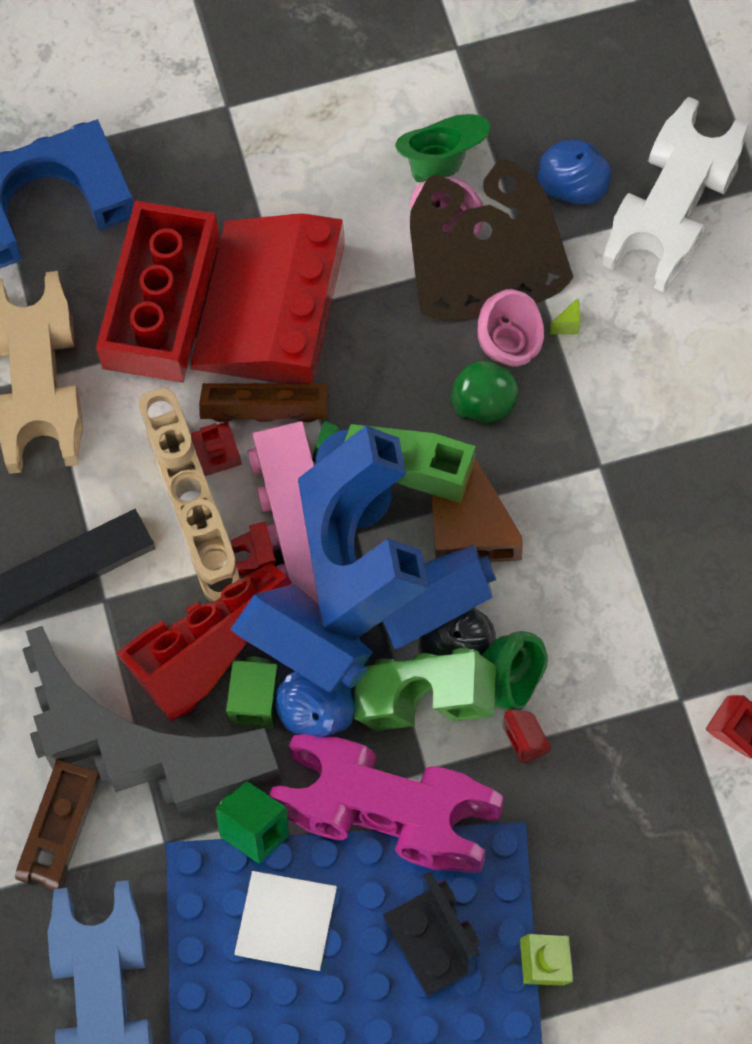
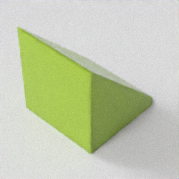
M579 299L572 302L551 322L550 334H579Z

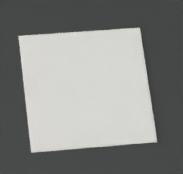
M252 871L234 955L320 971L337 886Z

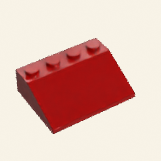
M299 213L225 221L191 360V369L273 383H315L345 246L343 219Z

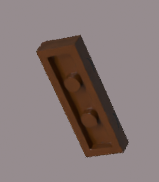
M203 383L199 401L200 419H212L217 422H227L233 419H254L258 422H270L275 419H296L302 422H313L317 419H327L329 387L328 383Z

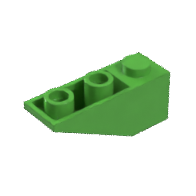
M351 424L345 441L365 426ZM370 426L399 437L406 475L395 483L461 503L474 466L476 446L435 433Z

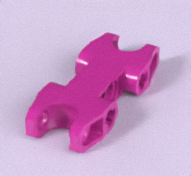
M306 734L293 735L289 745L291 758L298 764L318 772L320 777L313 785L302 789L286 786L272 787L269 796L286 807L289 821L299 825L307 832L335 840L347 838L351 825L356 824L399 837L395 851L401 858L411 863L434 870H451L466 873H479L482 871L485 862V850L478 844L458 836L452 828L460 820L469 817L485 820L500 819L504 808V796L492 788L474 781L463 773L442 767L429 766L425 768L420 782L373 769L377 760L376 754L368 747L339 737L318 738Z

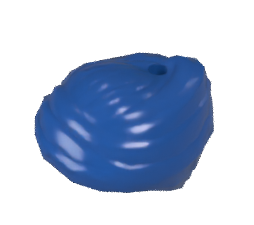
M567 139L552 145L543 153L539 160L537 181L540 182L544 192L550 197L572 204H593L601 200L608 192L612 177L611 166L604 155L592 144L580 139Z
M295 671L286 676L283 683L278 685L274 696V707L281 723L294 735L306 734L321 738L336 736L348 729L354 718L355 698L352 688L345 687L328 692Z

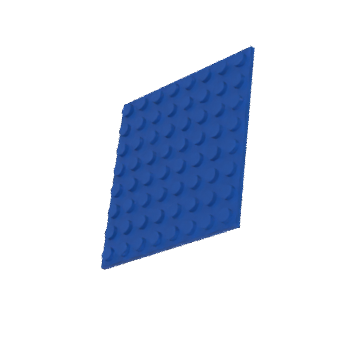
M526 822L460 825L452 828L458 836L478 844L485 850V862L482 871L479 873L434 870L411 863L401 858L395 851L399 837L376 830L349 832L347 838L343 840L330 839L316 834L290 835L261 863H257L223 839L166 842L170 1044H542L538 985L524 984L520 938L528 934H534ZM252 871L337 886L323 953V960L327 970L323 962L321 963L320 971L234 955ZM432 872L437 882L445 880L451 888L457 901V905L454 906L457 918L460 923L468 920L480 942V946L477 947L480 956L477 957L475 974L427 999L385 923L383 914L423 894V875Z

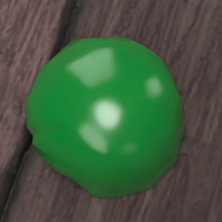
M476 361L464 367L452 383L450 401L459 417H468L478 421L481 425H485L489 422L502 420L516 405L519 388L511 371L493 361Z

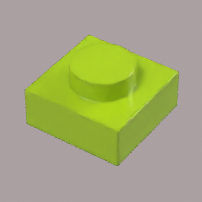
M528 934L520 938L524 984L564 986L573 982L569 936Z

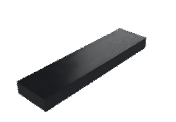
M136 508L0 574V625L156 549Z

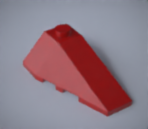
M269 563L224 587L220 599L203 605L198 601L186 607L188 616L167 626L165 621L162 620L149 627L117 651L116 655L154 704L171 721H174L179 716L190 713L197 703L209 694L248 642L235 634L231 628L253 595L289 586L292 582L286 574L272 563Z

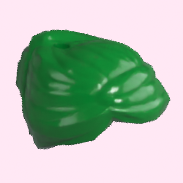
M517 631L494 640L482 654L484 658L496 665L494 708L502 710H522L530 700L547 668L548 654L542 639L530 632Z

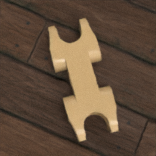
M58 271L46 272L45 291L42 298L34 305L28 307H17L9 302L3 278H0V357L9 356L12 393L0 395V443L9 474L21 473L23 468V450L28 442L39 436H51L59 441L66 467L78 465L83 422L77 385L58 387L55 350L75 347L73 318L64 296Z
M162 387L142 394L139 409L151 450L168 492L205 598L212 603L221 598V592L213 591L209 588L208 584L212 585L227 578H232V583L240 579L236 568V559L193 446L191 434L176 395L166 387ZM157 401H166L173 407L172 412L169 411L157 417L150 418L148 415L149 407ZM188 491H197L200 493V495L192 501H184L180 499V497Z

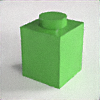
M247 657L245 661L233 660L226 710L231 725L274 728L276 716L274 696L280 683L277 664H271L270 660L262 657Z

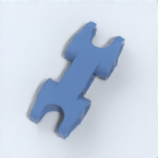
M129 880L115 882L114 909L108 919L95 926L83 925L76 921L74 903L68 888L54 889L51 920L47 931L51 973L53 979L74 977L77 1027L56 1029L55 1044H153L149 1018L128 1021L125 971L146 968L144 928L136 910L132 886Z

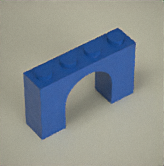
M98 119L88 123H78L69 130L51 137H40L31 144L16 150L0 152V269L23 260L7 220V210L15 193L24 185L34 180L58 178L76 186L83 194L99 231L130 220L134 206L133 199Z
M367 425L298 478L323 629L355 639L429 589L421 549L387 538L356 561L354 538L362 513L375 497L406 475L399 437Z

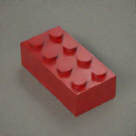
M135 200L96 344L102 369L184 383L220 240L216 213Z

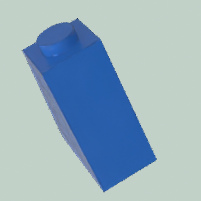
M472 545L424 563L429 589L383 620L394 649L409 644L493 598L490 582L496 581V576L489 557L484 556L480 558L476 546Z
M296 584L254 594L231 628L235 634L328 692L345 687H354L366 674L367 667L364 664L373 653L358 638L355 639L323 629L319 604Z

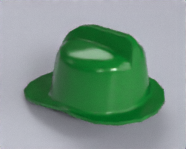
M455 115L427 127L403 134L397 139L395 147L399 154L408 158L412 177L416 182H426L429 177L436 174L450 177L459 171L465 159L466 150L480 144L489 135L491 126L488 120L481 115Z

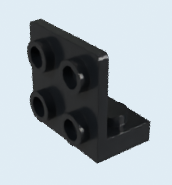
M432 872L423 875V894L383 914L385 923L427 999L475 974L477 957L480 956L477 948L480 946V942L468 920L460 923L457 918V912L454 907L457 905V901L451 888L445 880L437 882Z

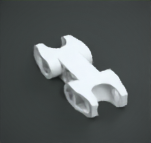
M688 97L678 110L666 120L653 145L649 156V163L663 168L647 200L631 193L625 196L614 216L612 232L603 255L602 266L614 270L627 253L640 249L650 251L660 261L654 277L655 283L653 288L663 293L688 266L702 237L705 225L689 219L706 187L725 194L738 170L739 157L750 123L738 118L726 134L715 138L705 137L693 127L698 113L699 101Z

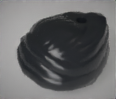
M474 607L421 636L418 652L419 654L426 653L445 656L452 655L455 649L470 648L479 651V654L482 656L486 649L496 640L495 628L489 617Z

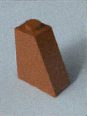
M476 458L474 459V466L461 503L431 494L435 559L475 545L479 557L488 556L490 562L522 560V535Z

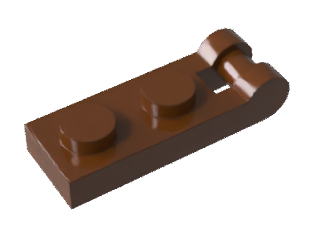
M56 760L15 873L16 880L28 884L34 880L45 884V889L51 891L63 888L71 858L100 781L98 771ZM41 851L54 855L50 867L38 863Z

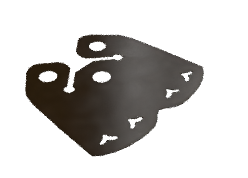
M507 159L499 160L484 178L483 190L486 196L510 209L516 208L519 213L518 217L512 219L509 214L490 204L467 209L453 225L452 232L449 234L444 233L442 227L445 223H449L464 202L465 195L463 189L459 184L438 174L429 177L424 183L410 211V235L420 311L426 316L450 321L479 317L481 308L488 298L505 289L516 290L522 282L531 289V292L522 290V292L530 296L535 303L551 298L561 292L571 282L573 278L572 270L547 195L540 182L516 163ZM510 175L516 180V189L513 192L504 193L500 190L498 182L502 176ZM438 190L445 191L449 196L448 205L442 209L436 208L431 202L432 194ZM479 222H487L492 228L491 236L486 240H480L474 234V227ZM548 273L560 275L559 279H552L549 285H545ZM469 295L481 299L478 303L471 302L470 305L465 306ZM442 297L450 307L445 308L442 305L433 307V304Z

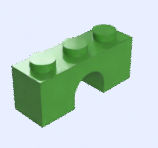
M459 648L453 650L452 655L445 656L426 653L413 656V660L400 662L393 659H379L374 662V665L366 666V674L356 684L354 719L375 731L415 726L416 707L420 699L430 691H433V709L454 722L494 717L496 665L481 656L479 651L475 649Z

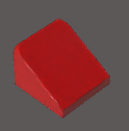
M729 695L724 699L705 730L747 758H752V702L744 695Z
M512 709L505 712L503 729L520 762L525 764L551 751V746L533 713Z

